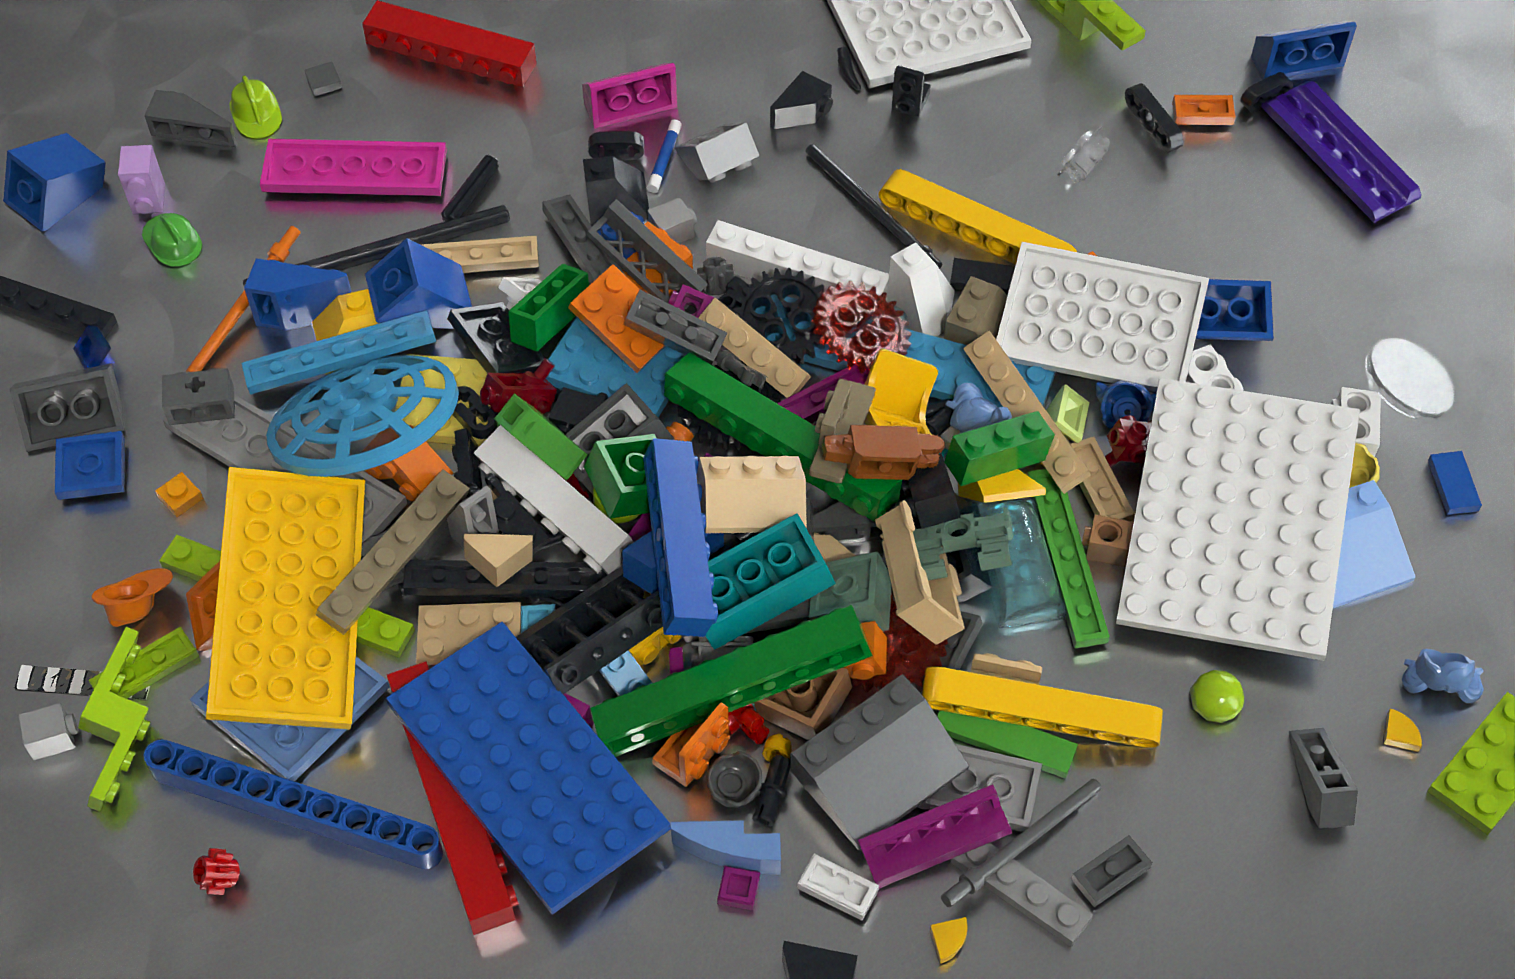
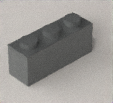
M639 290L623 324L684 355L690 352L711 365L727 335V332L642 290Z

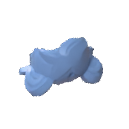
M963 383L958 386L953 400H947L945 404L954 410L950 419V425L961 433L1012 418L1011 412L1007 407H997V405H994L989 400L984 399L980 389L973 383Z
M1423 649L1416 661L1405 659L1404 665L1408 666L1403 674L1402 682L1405 690L1409 693L1422 692L1427 688L1434 691L1457 692L1460 699L1465 703H1474L1480 699L1484 688L1480 675L1484 671L1481 667L1475 668L1474 660L1470 661L1465 655L1459 653L1442 654L1436 650Z

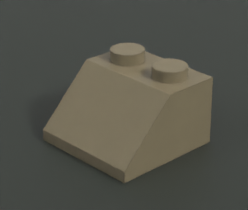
M970 276L946 320L944 339L969 345L989 330L997 339L1008 296L999 286Z

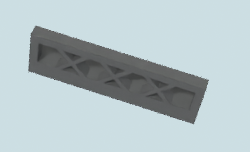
M617 199L608 207L604 216L586 233L598 247L649 294L667 303L670 300L668 290L680 291L684 284L703 292L708 285L706 281ZM607 223L616 232L617 241L605 240L597 232ZM623 248H634L639 253V262H629L623 257ZM645 269H656L662 276V283H651L646 278Z

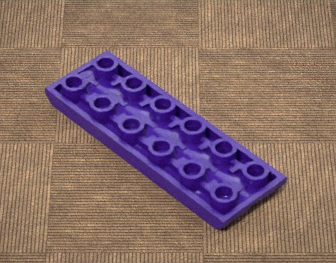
M1307 81L1282 95L1262 103L1261 107L1374 223L1421 199L1422 194L1419 186L1314 81Z

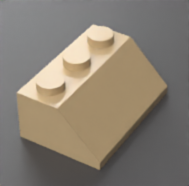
M715 456L699 458L696 476L697 483L702 486L700 506L701 513H704L706 516L705 533H761L798 513L807 528L806 479L799 456Z

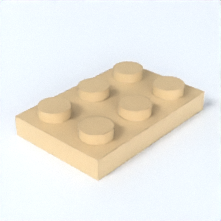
M521 602L419 606L416 664L427 661L430 669L502 621L515 637L521 634Z

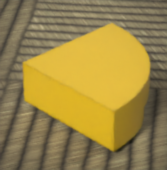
M1389 709L1383 744L1419 752L1422 747V739L1417 726L1403 713Z
M966 917L930 925V933L940 964L951 960L963 946L967 935Z

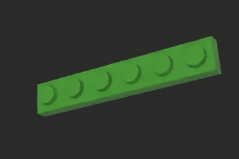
M1047 469L1028 471L1027 476L1046 488V495L1033 496L1032 500L1074 648L1107 644L1110 638L1068 493L1063 494Z

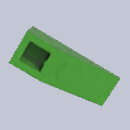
M515 393L494 418L512 436L565 480L569 479L588 455L542 413Z

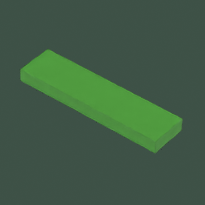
M939 711L937 715L951 738L990 752L1042 763V771L1065 779L1078 746L1077 743L1028 726Z

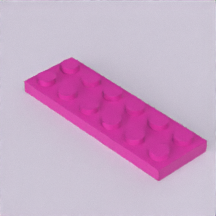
M268 139L260 188L262 192L441 196L447 154L446 142Z

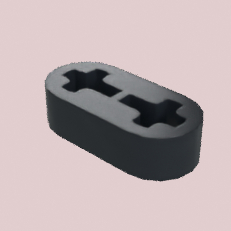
M1278 72L1246 89L1240 98V102L1251 113L1258 112L1263 109L1261 107L1262 103L1291 90L1293 82L1283 72Z
M633 131L596 132L589 137L588 153L592 158L613 156L619 160H637L644 155V137L640 133Z
M466 386L458 387V401L469 402L470 408L468 409L463 403H457L452 415L464 428L468 429L473 437L487 439L497 429V421L494 419L496 414L488 405L481 402L480 396L473 389ZM476 417L484 423L488 421V424L485 426L481 423L477 424Z

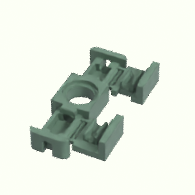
M1003 507V513L992 516L974 518L973 513L960 515L961 518L924 529H915L913 535L921 567L925 570L928 581L948 577L945 561L940 559V554H944V552L981 547L982 552H978L981 571L1012 566L1008 540L1013 539V528L1008 508ZM955 530H967V532L962 536H951L952 532H954Z

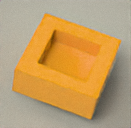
M180 472L155 490L160 501L176 517H179L204 499L201 491L183 472Z

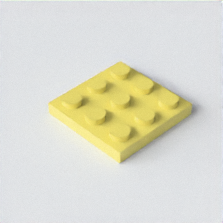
M415 355L441 362L453 373L458 387H470L480 396L487 372L477 359ZM432 369L419 371L424 378L425 387L445 389V380L441 373ZM410 375L402 377L400 387L414 386V381ZM398 397L395 411L398 410L407 401L409 397ZM422 397L415 409L402 420L409 426L416 427L433 412L441 399ZM458 401V404L463 403L468 409L470 408L469 402ZM451 415L445 425L426 442L455 444L454 431L465 428ZM476 417L477 424L481 423L484 426L488 424V421L484 423ZM473 437L478 446L486 440Z

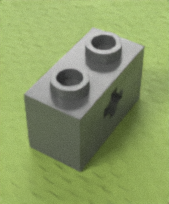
M213 368L206 371L178 372L162 375V408L169 425L235 418L234 385L228 368Z

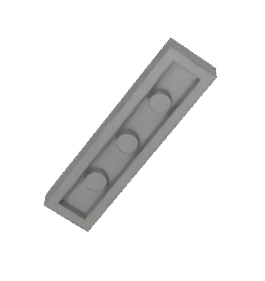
M988 843L952 858L951 864L965 873L971 867L977 868L1000 849ZM1014 859L985 880L984 887L1070 947L1073 946L1092 920L1093 914Z

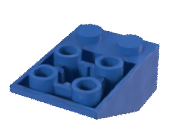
M257 258L244 286L256 326L284 331L313 325L312 321L337 296L352 293L347 273L335 269L326 270L303 264L295 265L282 263L277 260Z

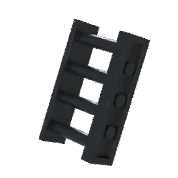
M622 565L516 636V638L538 665L543 662L548 664L544 669L557 691L565 694L663 627L659 590L646 599L643 598L642 595L644 594L641 588L623 577ZM630 604L632 606L631 609L616 618L614 614ZM602 623L604 625L603 628H601L591 636L588 637L587 635H585L587 632H589L599 624ZM571 643L576 644L575 647L563 655L559 656L557 654Z

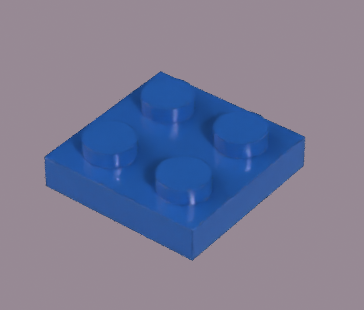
M122 431L56 439L55 495L58 500L125 492V438Z

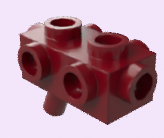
M544 358L534 373L530 371L525 373H487L484 385L480 391L481 402L485 405H490L492 410L499 413L515 393L540 413L549 412L557 389L546 378L555 365Z
M1128 415L1116 422L1107 434L1112 451L1105 458L1110 468L1120 461L1144 464L1152 420L1148 422L1136 421L1134 416Z

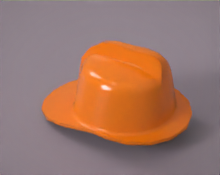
M163 568L146 570L120 582L101 587L94 591L91 597L95 603L104 606L108 621L112 626L118 627L137 622L149 614L154 605L155 593L165 588L172 581L173 574L170 570Z

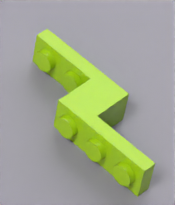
M1037 0L1080 41L1100 30L1123 51L1145 37L1146 30L1113 0Z
M127 626L80 716L78 728L115 743L89 796L87 807L101 812L106 801L113 803L121 786V783L116 782V779L121 770L128 772L136 755V752L131 751L136 739L143 741L151 724L150 721L146 720L148 707L118 695L126 679V675L122 674V671L127 663L134 664L141 649V646L136 644L139 632Z

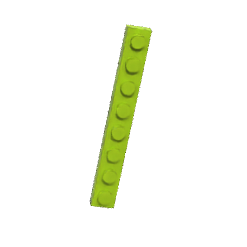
M176 534L159 562L162 568L199 581L220 561L221 551ZM368 607L358 618L356 642L400 658L415 632V628L412 623Z

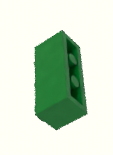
M562 263L508 311L511 342L534 351L541 349L576 316L568 307L589 286L588 272Z
M1035 411L952 436L944 463L959 485L964 486L1045 461L1055 434L1041 414Z

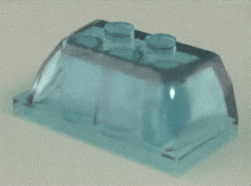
M1034 499L1002 500L987 503L972 502L971 510L974 518L1003 513V507H1006L1009 510L1012 521L1013 539L1008 540L1012 566L988 570L992 588L988 591L998 629L1065 619L1066 610Z

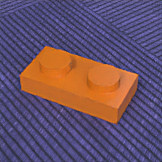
M1174 95L1173 97L1174 121L1177 125H1234L1236 116L1233 95Z

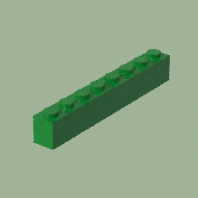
M689 352L665 373L664 396L671 402L682 406L698 418L707 421L723 433L732 436L747 445L751 450L757 451L765 457L799 456L807 483L814 485L827 493L831 498L837 499L854 509L858 514L875 522V519L884 515L899 500L902 480L856 479L848 473V469L842 483L810 476V467L816 455L820 439V433L815 432L816 426Z
M853 605L845 608L835 609L829 614L812 621H804L796 627L779 634H771L764 640L754 644L738 647L731 653L721 657L705 660L698 666L688 670L672 673L665 679L655 683L639 686L634 691L622 696L606 699L601 704L590 709L597 736L616 757L705 722L721 702L728 706L729 713L873 655Z

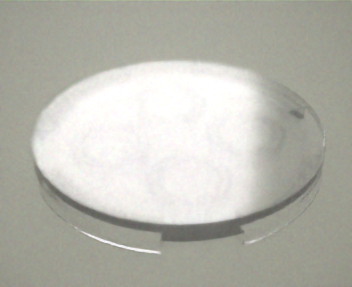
M1388 338L1379 341L1367 354L1365 361L1366 372L1372 375L1379 387L1377 393L1397 411L1415 419H1418L1420 416L1438 419L1452 406L1455 393L1449 375L1442 365L1421 347L1402 339Z

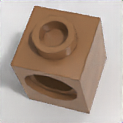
M1095 514L1092 527L1085 526L1082 539L1083 546H1087V560L1125 567L1134 522ZM1102 539H1108L1112 542H1106Z

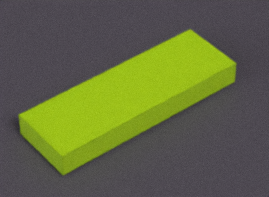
M181 626L142 648L133 665L126 664L122 671V674L126 675V679L118 694L119 696L128 699L199 657L196 648ZM103 672L88 680L93 689Z

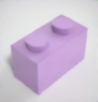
M152 145L121 146L118 176L132 214L163 212L165 182Z

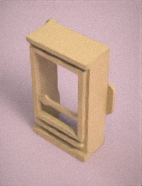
M903 500L899 506L875 519L876 526L883 532L880 536L884 540L882 545L897 606L896 613L937 645L965 629L957 596L961 595L962 591L957 572L953 565H948L945 552L940 554V559L945 561L948 577L928 581L926 572L921 567L913 535L915 526L911 509L907 502Z

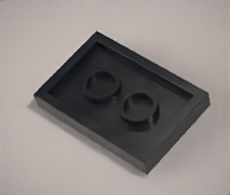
M503 302L450 310L447 320L487 373H525L526 371L534 373L545 357L540 350L534 351L511 342L509 310Z

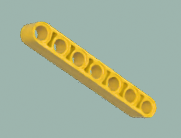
M896 169L878 193L879 199L885 206L1015 265L1022 242L1077 252L1071 244L906 170Z
M928 667L925 670L922 696L934 710L1138 747L1153 748L1160 745L1163 710L1156 706L944 667Z

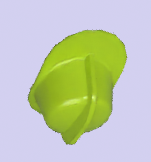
M246 75L242 76V82L238 83L231 92L230 111L237 129L242 135L252 139H262L273 135L280 128L282 122L281 111L274 93L269 90L264 82L255 79L249 80Z

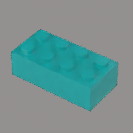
M798 513L708 561L709 572H712L714 576L712 598L713 602L718 606V617L716 623L711 625L705 636L715 650L836 584L825 560Z

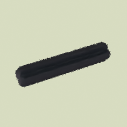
M489 154L483 157L441 212L444 222L463 215L498 169L499 164L496 157H492Z

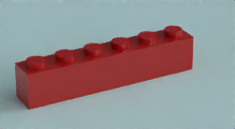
M378 0L362 23L366 44L473 73L481 77L495 79L506 84L524 87L537 64L535 45L532 42Z

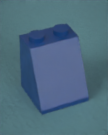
M68 133L8 150L3 202L42 232L46 231L103 188L106 162Z
M408 238L365 273L375 319L378 323L427 310L432 328L453 329L447 320L450 310L472 307L462 266Z

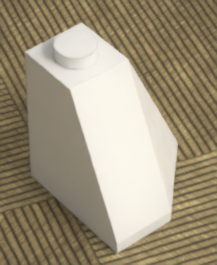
M915 242L890 257L887 304L913 331L935 337L945 332V324L952 311L955 291L936 263Z

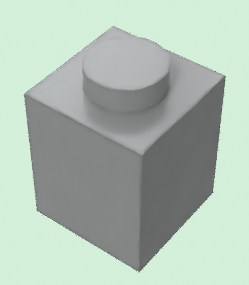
M681 197L648 210V221L655 227L665 230L669 237L678 244L695 237L694 224L697 223L695 212L691 207L685 205Z
M61 703L18 715L23 743L33 760L76 748L73 735L79 733L74 714H67Z

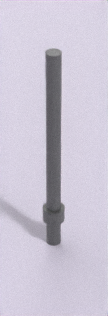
M1091 779L980 866L968 869L959 877L958 883L941 895L942 902L947 907H951L968 893H976L985 885L987 878L1102 789L1101 784L1096 779Z

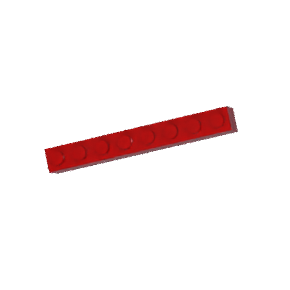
M427 661L387 674L391 692L394 693L429 670ZM403 725L473 935L516 920L513 907L519 905L513 885L505 886L502 875L508 872L501 852L497 854L493 852L491 843L495 841Z

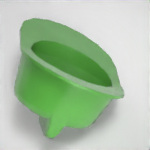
M164 213L155 216L143 227L142 237L144 242L162 264L170 267L185 266L196 260L201 253L202 241L191 223L182 215Z

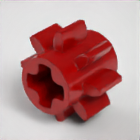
M209 848L208 856H201L196 860L193 868V878L195 883L200 885V890H206L209 895H224L225 888H231L237 883L240 868L238 861L232 859L233 854L226 853V849Z

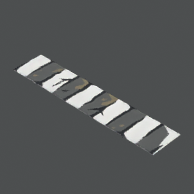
M21 665L14 689L91 695L94 689L88 680L102 671ZM150 686L129 698L146 700Z

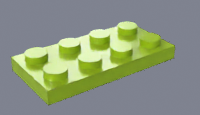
M1508 691L1427 791L1486 835L1490 834L1515 802V696Z

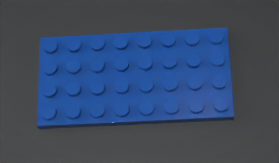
M503 621L386 697L388 706L552 915L671 830L670 822L562 692L556 690L547 674Z

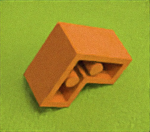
M391 428L381 431L362 452L380 447L400 436ZM426 441L399 458L365 470L367 474L378 480L393 478L400 486L399 491L410 501H415L442 469L451 475L454 474Z

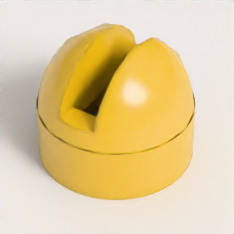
M779 733L771 735L764 744L762 752L764 759L770 763L771 759L776 755H783L790 759L792 752L791 741L787 737L783 738V735Z

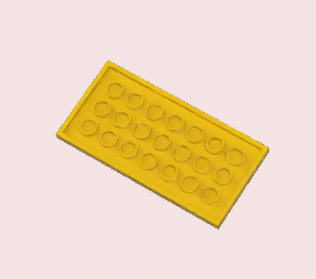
M229 467L206 720L351 729L358 620L343 635L316 616L318 607L361 561L365 480L306 476L296 473Z

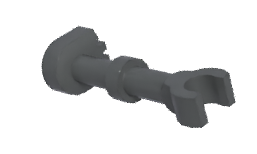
M719 350L715 358L718 367L724 371L730 370L738 376L741 382L748 386L754 384L759 388L763 387L767 378L766 375L745 366L736 360V356L730 351Z

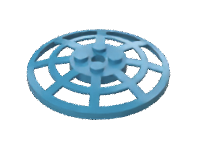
M415 355L385 356L333 371L311 382L283 404L269 424L266 435L267 446L275 462L282 468L306 476L327 477L346 475L385 464L417 448L445 425L458 403L459 391L455 377L450 369L441 362ZM376 369L396 370L386 375L373 374ZM432 369L441 373L444 376L445 389L425 387L424 378L419 371ZM406 375H410L414 381L413 387H395L393 381ZM352 376V377H351L350 379H348V380H345V381H343V382H338L339 380H342V379H344V378H346V377ZM320 390H328L321 399L308 403ZM398 397H409L394 413L391 411L396 405ZM422 397L441 399L433 412L413 429L402 420L415 409ZM318 409L320 415L305 427L301 422V415ZM291 419L292 427L297 436L283 449L275 439L281 424ZM325 424L331 429L339 430V433L324 434L316 431ZM389 427L400 436L375 449L349 456L352 441L372 436ZM305 441L317 444H337L335 458L309 459L293 454Z

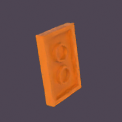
M612 264L569 304L568 309L630 368L638 373L666 346L623 325L640 289Z

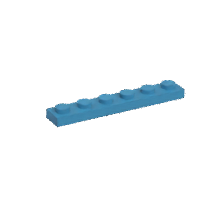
M426 310L242 362L241 364L246 385L251 395L436 342Z

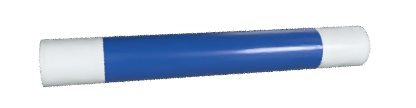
M671 120L647 185V190L651 193H657L682 126L678 120Z

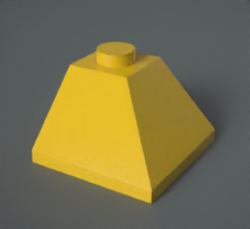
M365 289L337 296L312 321L316 341L378 324L375 319L369 290Z
M1019 469L964 486H960L958 483V494L960 497L987 503L1046 495V488Z

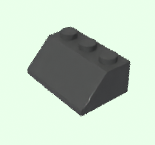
M112 363L15 383L10 388L26 452L56 446V439L125 430L120 394Z
M627 383L566 434L567 437L588 454L574 471V474L592 495L594 486L584 466L595 441L655 434L657 439L674 440V437Z

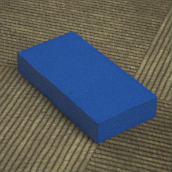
M1463 452L1430 454L1428 463L1447 515L1479 511L1482 504Z

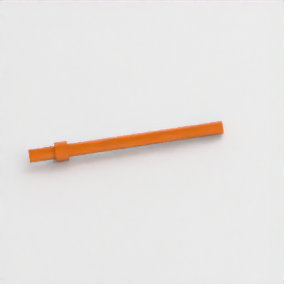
M290 226L278 243L275 242L267 252L268 258L266 260H277L284 263L290 254V247L301 234L300 230ZM245 290L187 368L186 373L203 370L247 309L249 302Z

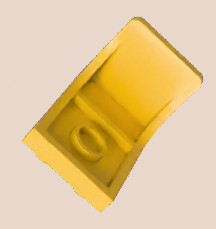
M886 349L879 350L865 382V385L875 387L876 389L864 422L865 425L917 427L918 434L932 435L926 425L925 416L928 399L938 376L937 368L934 365Z

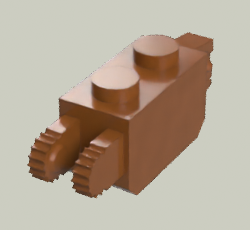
M850 425L848 434L824 436L822 450L825 461L846 463L848 473L856 479L909 480L915 474L916 468H934V466H937L940 460L938 454L944 449L945 442L938 435L918 434L917 427Z

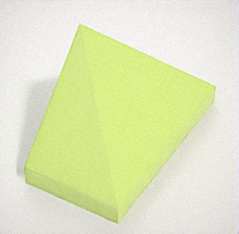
M1065 384L1061 387L1046 411L1065 438L1076 443L1082 440L1090 402Z

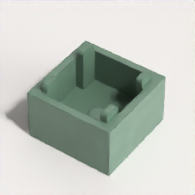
M878 551L826 562L836 584L811 597L810 620L825 616L835 609L853 605L861 623L875 621L882 631L889 630L892 584L889 571Z

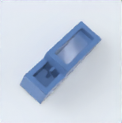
M744 820L671 822L672 844L691 855L722 867L729 866L760 872V874L781 875L780 833L744 834Z

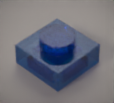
M87 326L73 350L86 369L100 366L111 350V347L99 327Z

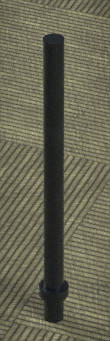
M814 144L806 148L805 152L904 245L908 247L916 242L936 263L939 269L942 267V262L932 254L933 250L928 245H922Z

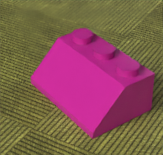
M663 63L582 84L584 105L594 129L677 108L676 67L674 63Z

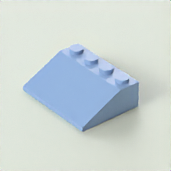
M1374 480L1349 488L1333 608L1414 581L1415 574L1391 506Z

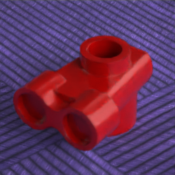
M752 704L728 713L730 736L740 728L756 744H761L767 739L770 731L763 725L764 718L753 710Z

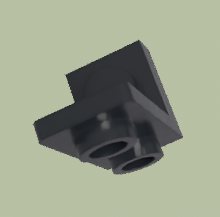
M899 65L896 66L894 71L892 110L917 117L920 116L931 88L930 84L924 83L923 72Z

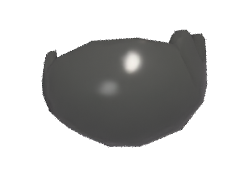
M737 751L733 754L720 756L708 771L707 788L713 799L726 807H740L750 803L761 789L762 770L757 760L745 752Z

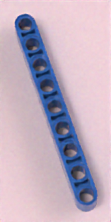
M163 739L153 741L144 751V761L154 779L162 784L420 869L433 868L442 860L443 850L438 833L429 825ZM170 758L165 764L157 765L161 760ZM195 769H202L196 775H189ZM235 779L230 785L221 786L226 780ZM259 790H267L262 796L253 797ZM293 800H300L294 807H285ZM324 811H333L327 818H318ZM356 822H366L359 829H351L352 825ZM389 833H399L393 840H384V837ZM421 844H433L431 848H429L426 851L417 850V848Z

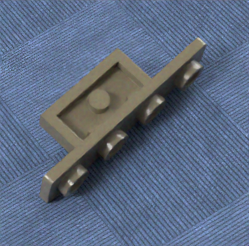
M839 378L835 391H828L824 409L827 410L826 414H819L815 427V432L820 433V439L816 455L810 467V476L842 483L847 471V464L824 460L822 450L824 436L848 434L850 425H864L875 396V387Z

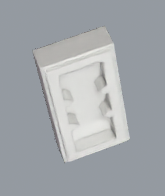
M813 854L797 883V889L863 921L879 891V885Z

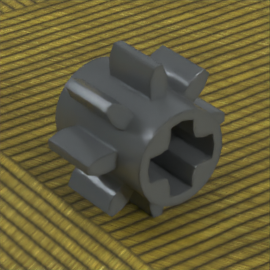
M712 257L703 262V268H697V274L708 283L706 293L709 295H722L727 292L726 286L734 277L733 264L726 265L724 258Z

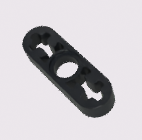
M1142 83L1127 88L1125 90L1127 106L1160 148L1166 153L1181 148L1184 139L1179 126L1149 89Z

